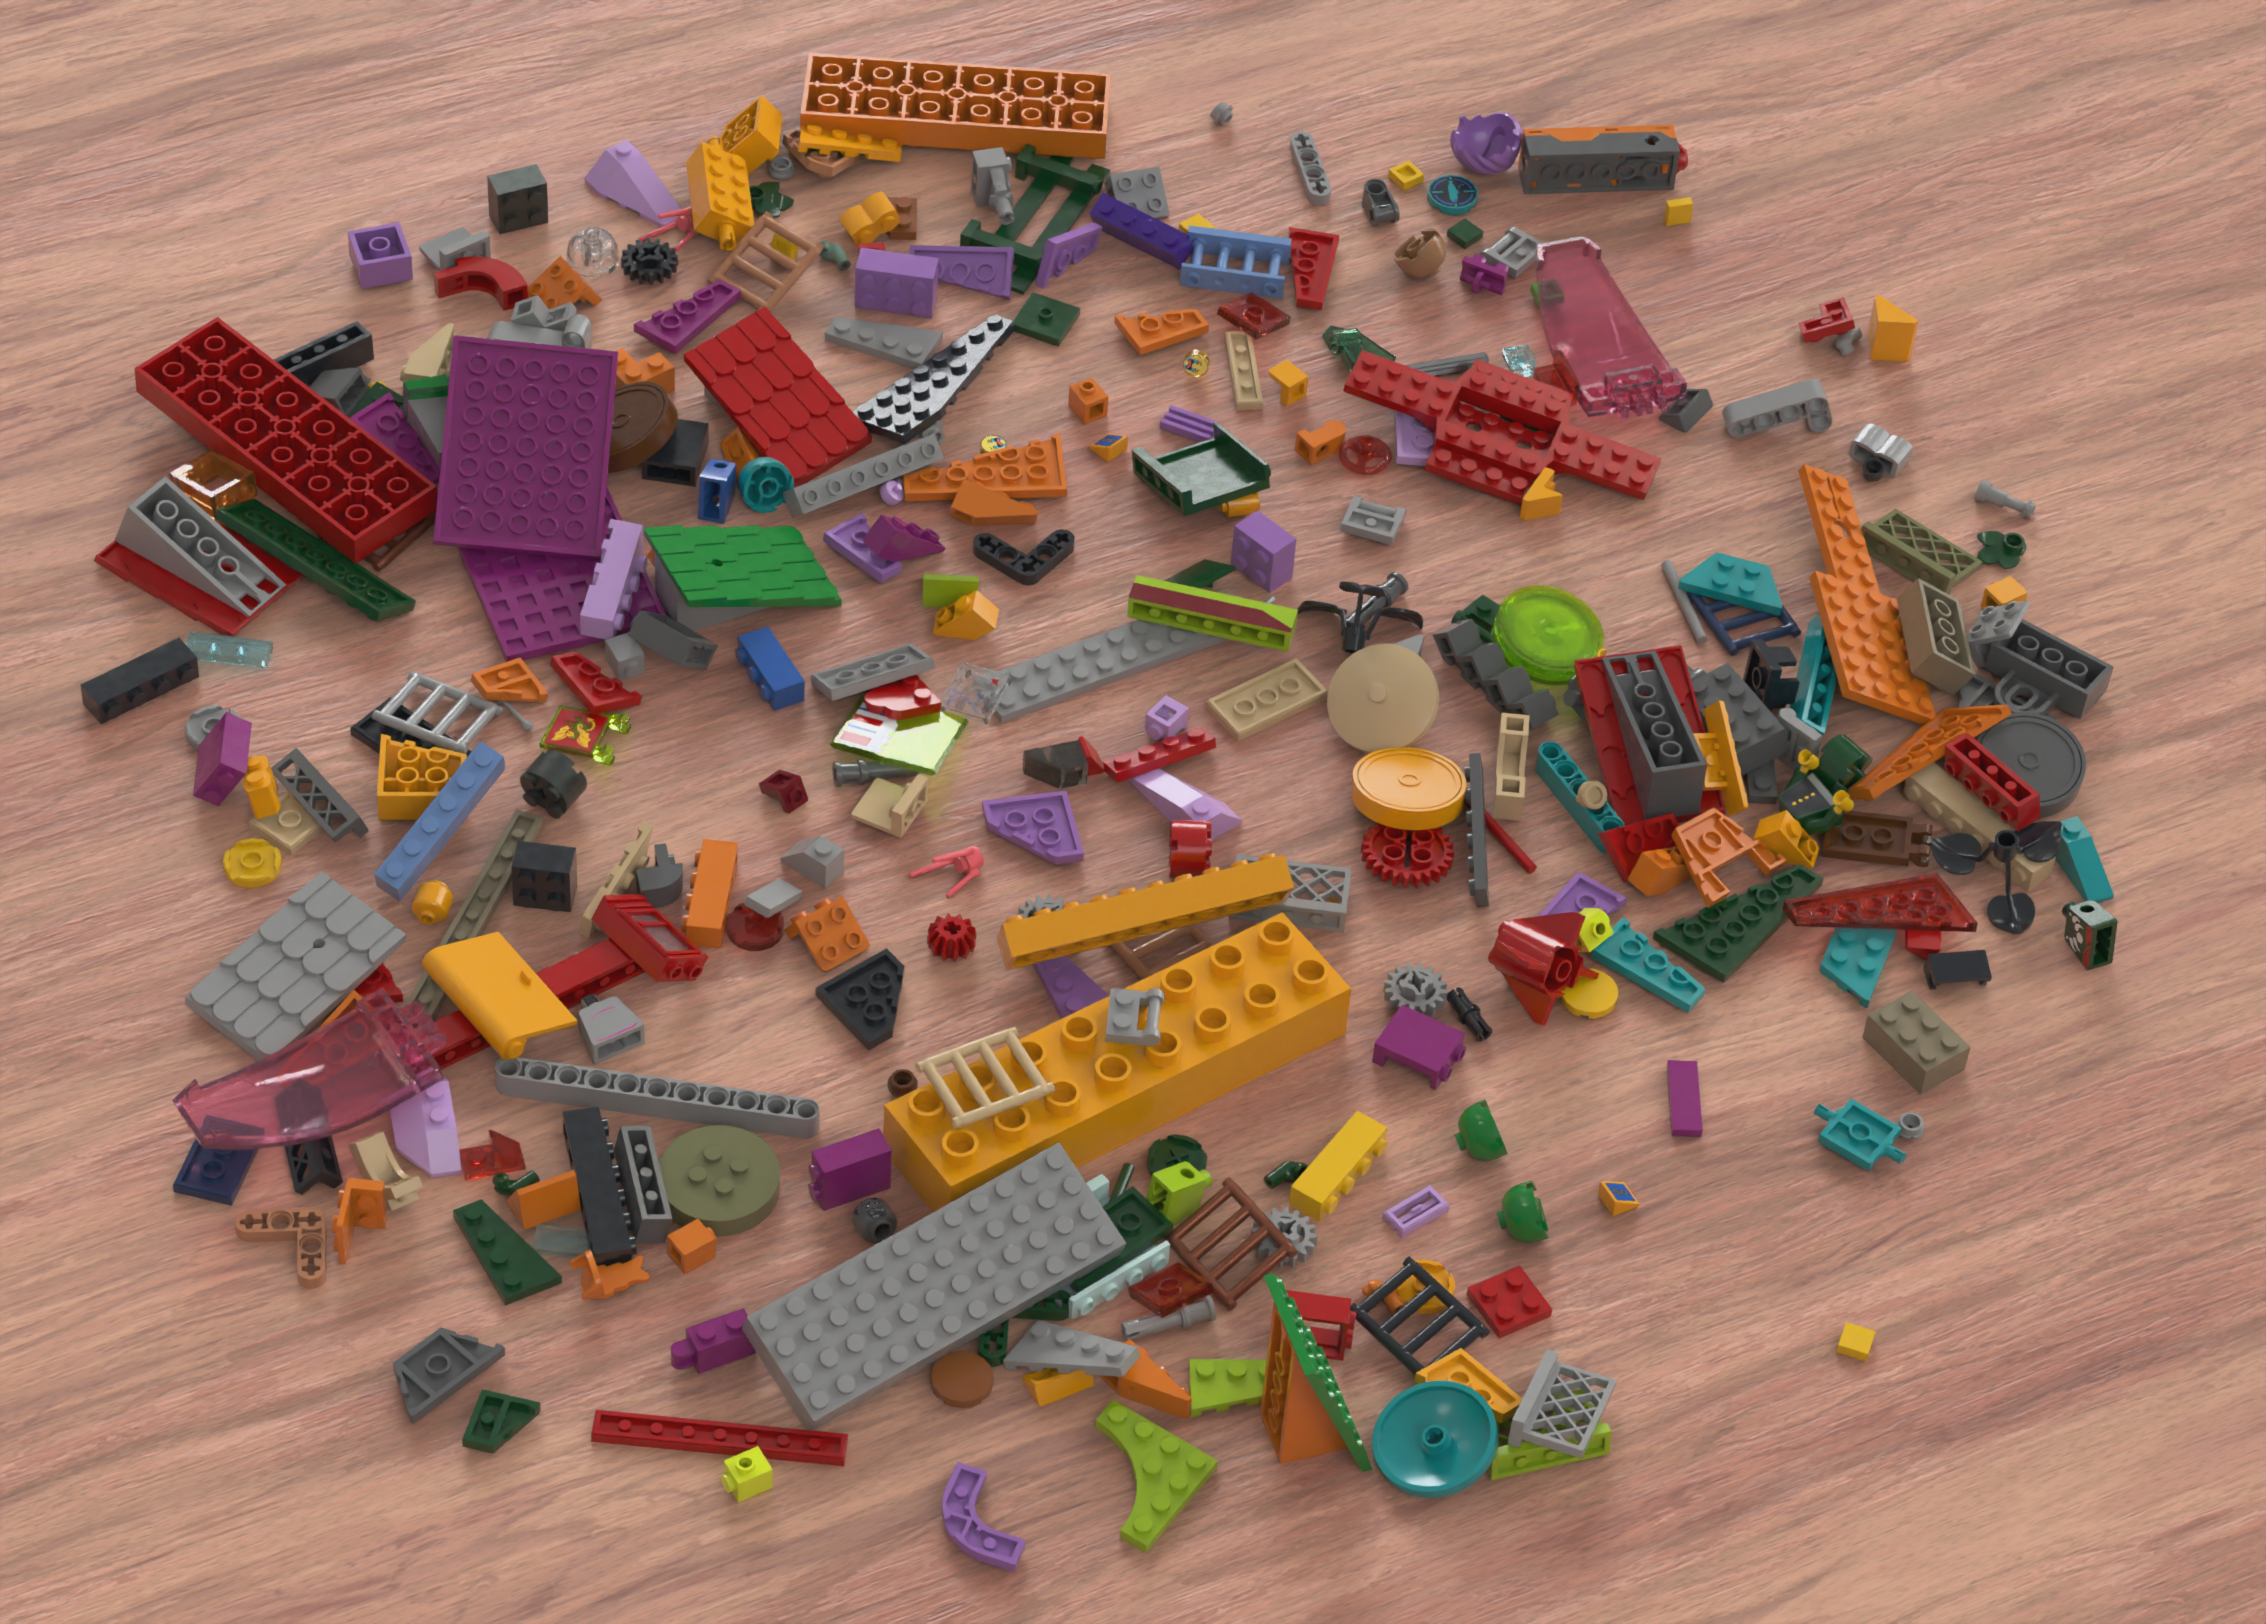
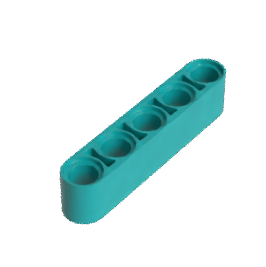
M1554 741L1543 742L1538 748L1535 767L1537 774L1597 849L1608 854L1597 833L1624 826L1623 821L1607 801L1601 808L1596 810L1586 809L1576 802L1580 786L1590 780L1559 743Z

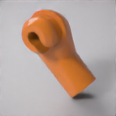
M1378 1280L1368 1281V1285L1362 1288L1363 1295L1367 1298L1383 1283ZM1395 1290L1383 1300L1392 1314L1404 1306Z

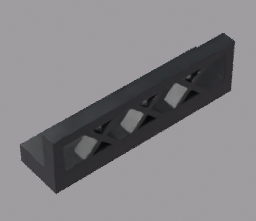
M299 1079L274 1099L295 1192L303 1195L318 1182L335 1189L343 1180L321 1090ZM294 1098L290 1112H287L286 1103ZM296 1119H299V1126L295 1135H293L292 1129ZM304 1142L305 1148L301 1158H298L297 1153L301 1143ZM307 1165H310L312 1174L303 1180Z

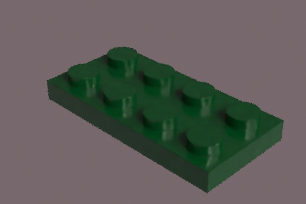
M1133 1186L1102 1206L1125 1240L1126 1245L1119 1256L1084 1277L1074 1280L1070 1286L1077 1293L1111 1274L1173 1231V1223Z

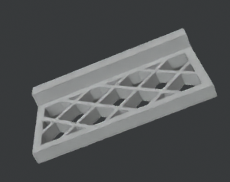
M1237 855L1236 862L1247 860L1248 863L1259 861V857ZM1287 861L1291 878L1299 887L1291 892L1286 902L1229 916V919L1263 922L1283 912L1296 927L1344 932L1351 868ZM1310 873L1315 878L1305 883L1299 875ZM1335 876L1343 877L1344 881L1334 886L1327 879ZM1321 883L1328 891L1318 895L1312 888ZM1305 892L1312 900L1297 899L1296 897ZM1334 895L1341 904L1325 902V900Z
M1547 1349L1512 1419L1507 1444L1520 1448L1523 1440L1582 1458L1615 1389L1617 1380L1557 1362L1559 1353ZM1559 1375L1568 1376L1574 1380L1564 1382ZM1596 1385L1606 1389L1593 1391L1590 1386ZM1581 1388L1585 1393L1575 1396L1571 1390ZM1562 1392L1566 1397L1555 1400L1552 1394ZM1592 1402L1595 1407L1585 1409L1582 1403ZM1573 1406L1576 1411L1566 1413L1563 1408ZM1553 1410L1557 1415L1546 1417L1543 1412ZM1583 1419L1587 1425L1577 1427L1573 1421ZM1564 1423L1565 1426L1568 1428L1566 1430L1557 1431L1554 1425ZM1545 1428L1548 1433L1541 1434L1532 1430ZM1575 1437L1580 1444L1575 1445L1566 1442L1564 1439Z

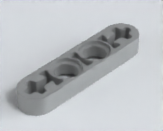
M1295 132L1290 139V151L1307 199L1314 205H1325L1330 201L1331 186L1314 139L1307 132ZM1303 158H1309V159H1312L1313 161H1311V162H1306V161H1303V160H1301V159H1303ZM1308 175H1317L1319 178H1310Z

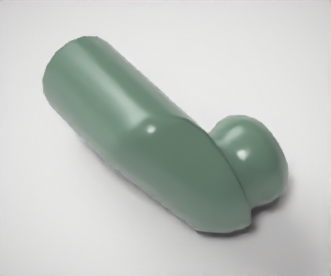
M827 241L819 242L824 245V249L819 254L820 257L836 262L838 268L842 271L850 267L851 263L840 245L828 243Z

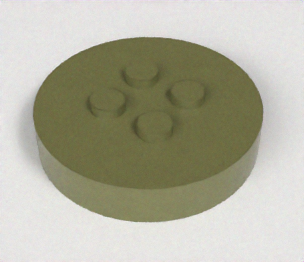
M711 1125L693 1129L676 1138L665 1149L659 1160L672 1220L681 1227L699 1219L706 1228H711L716 1236L739 1234L752 1229L764 1221L773 1211L780 1193V1167L778 1159L772 1148L762 1138L745 1129L727 1125Z

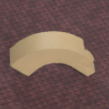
M375 1132L348 1144L363 1179L384 1181L387 1210L393 1211L419 1199L416 1190L423 1187L419 1176H408L403 1172L393 1156L384 1132Z

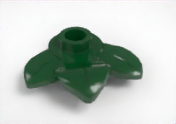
M763 182L759 186L749 187L752 209H755L761 216L767 211L773 218L780 217V211L787 210L794 203V199L779 193V182Z
M1987 531L1977 534V539L1985 546L1978 553L1977 558L1983 561L1984 564L1995 565L1999 563L2003 569H2011L2019 564L2020 556L2026 551L2025 539L2020 534L2008 533L2004 535L1998 531Z

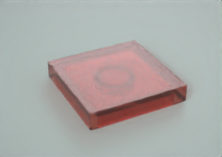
M1253 292L1219 306L1217 315L1256 340L1289 325L1291 318Z
M1179 1262L1128 1287L1129 1295L1132 1299L1161 1318L1214 1292L1211 1282Z

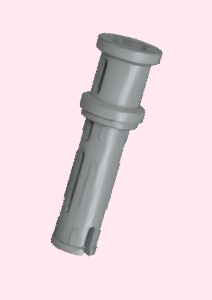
M1205 1294L1202 1299L1188 1303L1181 1301L1175 1305V1308L1122 1322L1121 1331L1125 1341L1178 1326L1187 1329L1196 1322L1207 1319L1210 1322L1216 1320V1310L1211 1296Z

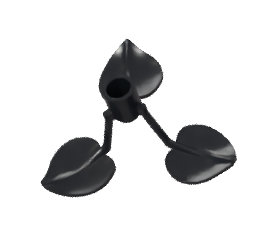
M1347 581L1340 582L1339 588L1346 592L1358 593L1354 623H1349L1348 627L1345 617L1347 610L1336 605L1309 600L1303 601L1297 609L1298 614L1308 611H1326L1338 614L1342 626L1341 636H1344L1342 651L1355 653L1365 647V641L1370 640V635L1381 616L1405 620L1417 625L1420 629L1423 628L1424 623L1423 617L1416 611L1387 607L1386 609H1377L1367 631H1365V625L1359 624L1363 595L1383 597L1386 591L1376 586L1359 585L1358 583Z
M2061 821L2034 822L2020 831L2002 830L1996 834L1995 842H1990L1989 847L1982 854L1979 841L1972 835L1964 833L1931 838L1930 846L1937 863L1944 870L1955 875L1972 873L1975 869V862H1982L1993 851L1995 858L2005 863L2006 896L1999 895L1990 900L1987 907L1988 918L1999 929L2012 934H2021L2027 931L2034 921L2035 905L2032 899L2025 893L2011 894V861L2016 857V853L2022 854L2023 852L2025 857L2032 862H2046L2053 859L2060 848L2062 823Z

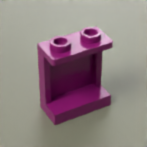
M1401 1005L1376 1040L1372 1062L1383 1067L1386 1061L1391 1058L1430 1076V1088L1436 1090L1442 1081H1448L1454 1063H1460L1466 1052V1047L1463 1046L1465 1033Z

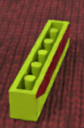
M1139 575L1135 577L1128 597L1127 617L1286 652H1289L1295 634L1298 615L1297 609Z

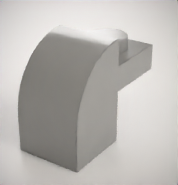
M536 295L515 303L511 321L522 325L564 331L569 318L576 314L577 309L572 302L548 309L540 297Z

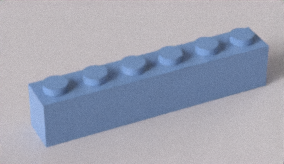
M481 741L477 744L374 875L377 887L401 902L505 770L504 756Z

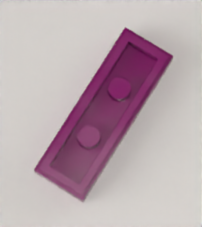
M1668 1060L1666 1068L1671 1135L1701 1137L1703 1128L1697 1061Z

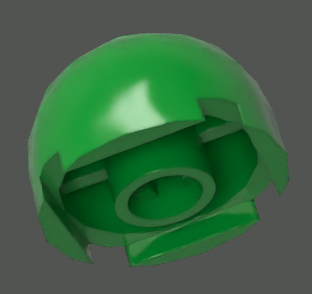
M1484 1099L1466 1108L1458 1120L1459 1133L1454 1134L1460 1150L1467 1149L1473 1158L1481 1161H1490L1507 1155L1508 1152L1486 1100Z
M1533 1180L1511 1187L1502 1199V1211L1497 1212L1501 1229L1507 1228L1514 1239L1526 1243L1549 1239V1235L1546 1232L1548 1231L1547 1221L1540 1198H1535L1533 1192L1537 1190Z

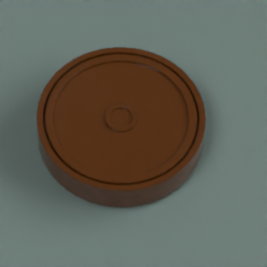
M635 382L615 388L608 473L623 471L642 463L659 451L672 436L678 422V412L667 392L660 385L652 382Z

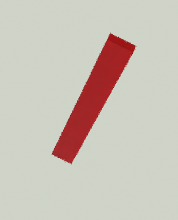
M596 1410L591 1442L732 1456L758 1446L766 1459L845 1466L848 1434Z

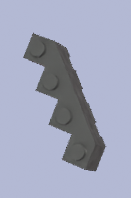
M1473 619L1457 621L1433 634L1443 660L1449 666L1455 664L1462 671L1461 677L1475 690L1480 687L1487 694L1486 700L1500 713L1505 711L1511 714L1530 715L1529 729H1533L1559 715L1556 709V701L1550 694L1549 689L1533 691L1530 684V676L1524 667H1508L1505 661V654L1499 647L1498 642L1483 644L1480 638V631L1476 624H1474Z

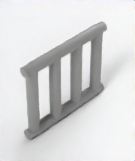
M410 671L408 681L381 711L375 710L373 712L372 719L446 750L466 754L470 742L494 715H501L503 707L423 674ZM419 685L432 690L429 696L406 721L392 716ZM444 695L457 700L456 704L431 731L417 726ZM469 705L483 711L457 741L442 736Z

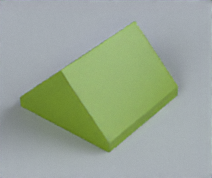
M923 574L922 607H948L960 597L967 596L976 590L978 591L979 576Z

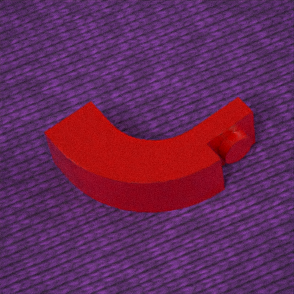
M479 256L462 257L455 259V267L434 272L435 293L438 298L471 290L483 291L494 296L503 311L513 309L516 302L528 298V284L522 275L511 265L497 259Z

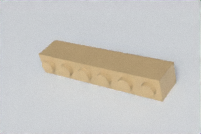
M1935 762L1906 778L1903 794L1927 812L1930 817L1945 826L1952 834L1964 833L1975 837L1981 845V854L1989 847L1990 842H1995V836L1998 832L2002 830L2015 831L2011 825L2004 823L1996 812L1991 808H1987L1981 799L1974 793L1968 792L1962 783L1951 777ZM1992 851L1985 859L2005 874V863L1998 861ZM2024 852L2022 854L2016 853V857L2011 861L2012 881L2029 892L2051 876L2056 857L2046 862H2032L2025 857Z

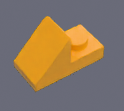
M1544 467L1522 500L1520 519L1529 520L1560 513L1563 495L1554 491L1556 483L1553 482L1554 470Z

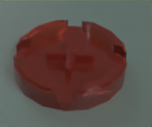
M741 903L734 908L731 914H728L726 918V934L729 940L738 948L747 951H763L779 943L784 935V918L780 911L766 918L744 905L745 903Z

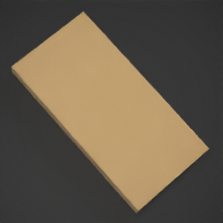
M1295 658L1206 700L1205 708L1239 742L1327 700L1328 691Z

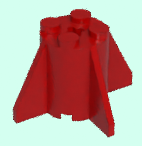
M1578 912L1519 918L1511 922L1505 920L1499 926V935L1493 949L1489 953V963L1493 964L1496 970L1502 973L1532 1020L1540 1025H1546L1555 998L1564 996L1565 994L1562 991L1567 986L1573 988L1580 976L1598 978L1599 973L1584 967L1583 957L1579 956L1578 950H1581V948L1576 945L1586 916Z

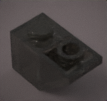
M1076 740L1024 751L1023 773L1058 789L1087 784L1088 763L1079 741Z

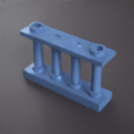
M1189 225L1188 235L1194 250L1192 251L1191 264L1182 263L1180 286L1283 299L1285 276H1279L1278 273L1280 264L1289 265L1292 239ZM1203 254L1217 255V267L1201 265ZM1229 257L1244 259L1242 271L1227 269ZM1254 260L1270 262L1268 274L1252 272Z

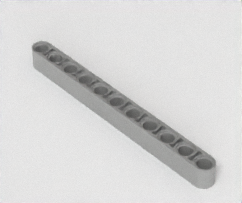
M521 1057L509 1060L500 1058L495 1064L496 1089L501 1095L587 1108L599 1107L601 1110L706 1125L734 1126L748 1131L797 1138H812L818 1134L820 1129V1106L816 1101L809 1098Z

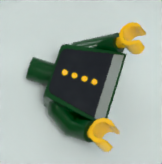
M1804 749L1798 755V761L1802 764L1801 768L1796 769L1783 792L1777 797L1780 812L1787 810L1808 835L1826 834L1833 827L1843 824L1842 811H1851L1854 803L1849 799L1850 795L1844 790L1837 791L1833 796L1813 772L1808 773L1809 769L1813 770L1819 766V759L1809 750Z

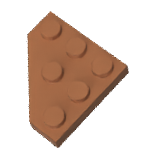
M793 128L783 135L782 144L808 170L816 172V175L822 178L835 176L861 160L862 153L856 157H844L839 151L830 152V155L819 154L818 150L814 148H808L807 153L798 152L800 130Z

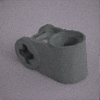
M1380 179L1367 180L1364 185L1362 207L1368 216L1370 224L1375 227L1382 222H1398L1400 218L1399 208L1386 183Z

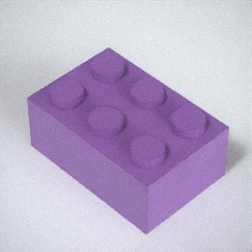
M861 248L855 268V308L932 318L938 293L939 258Z

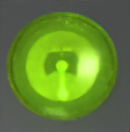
M1534 585L1513 591L1501 603L1492 624L1493 643L1498 642L1499 647L1503 650L1506 664L1509 667L1523 666L1529 674L1530 680L1541 684H1568L1575 675L1574 661L1596 657L1604 644L1603 628L1594 611L1577 596L1551 586Z

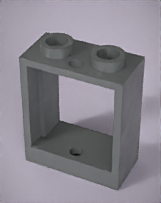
M639 611V614L634 617L628 634L629 637L677 665L688 668L707 670L718 647L714 642L671 617L646 611Z

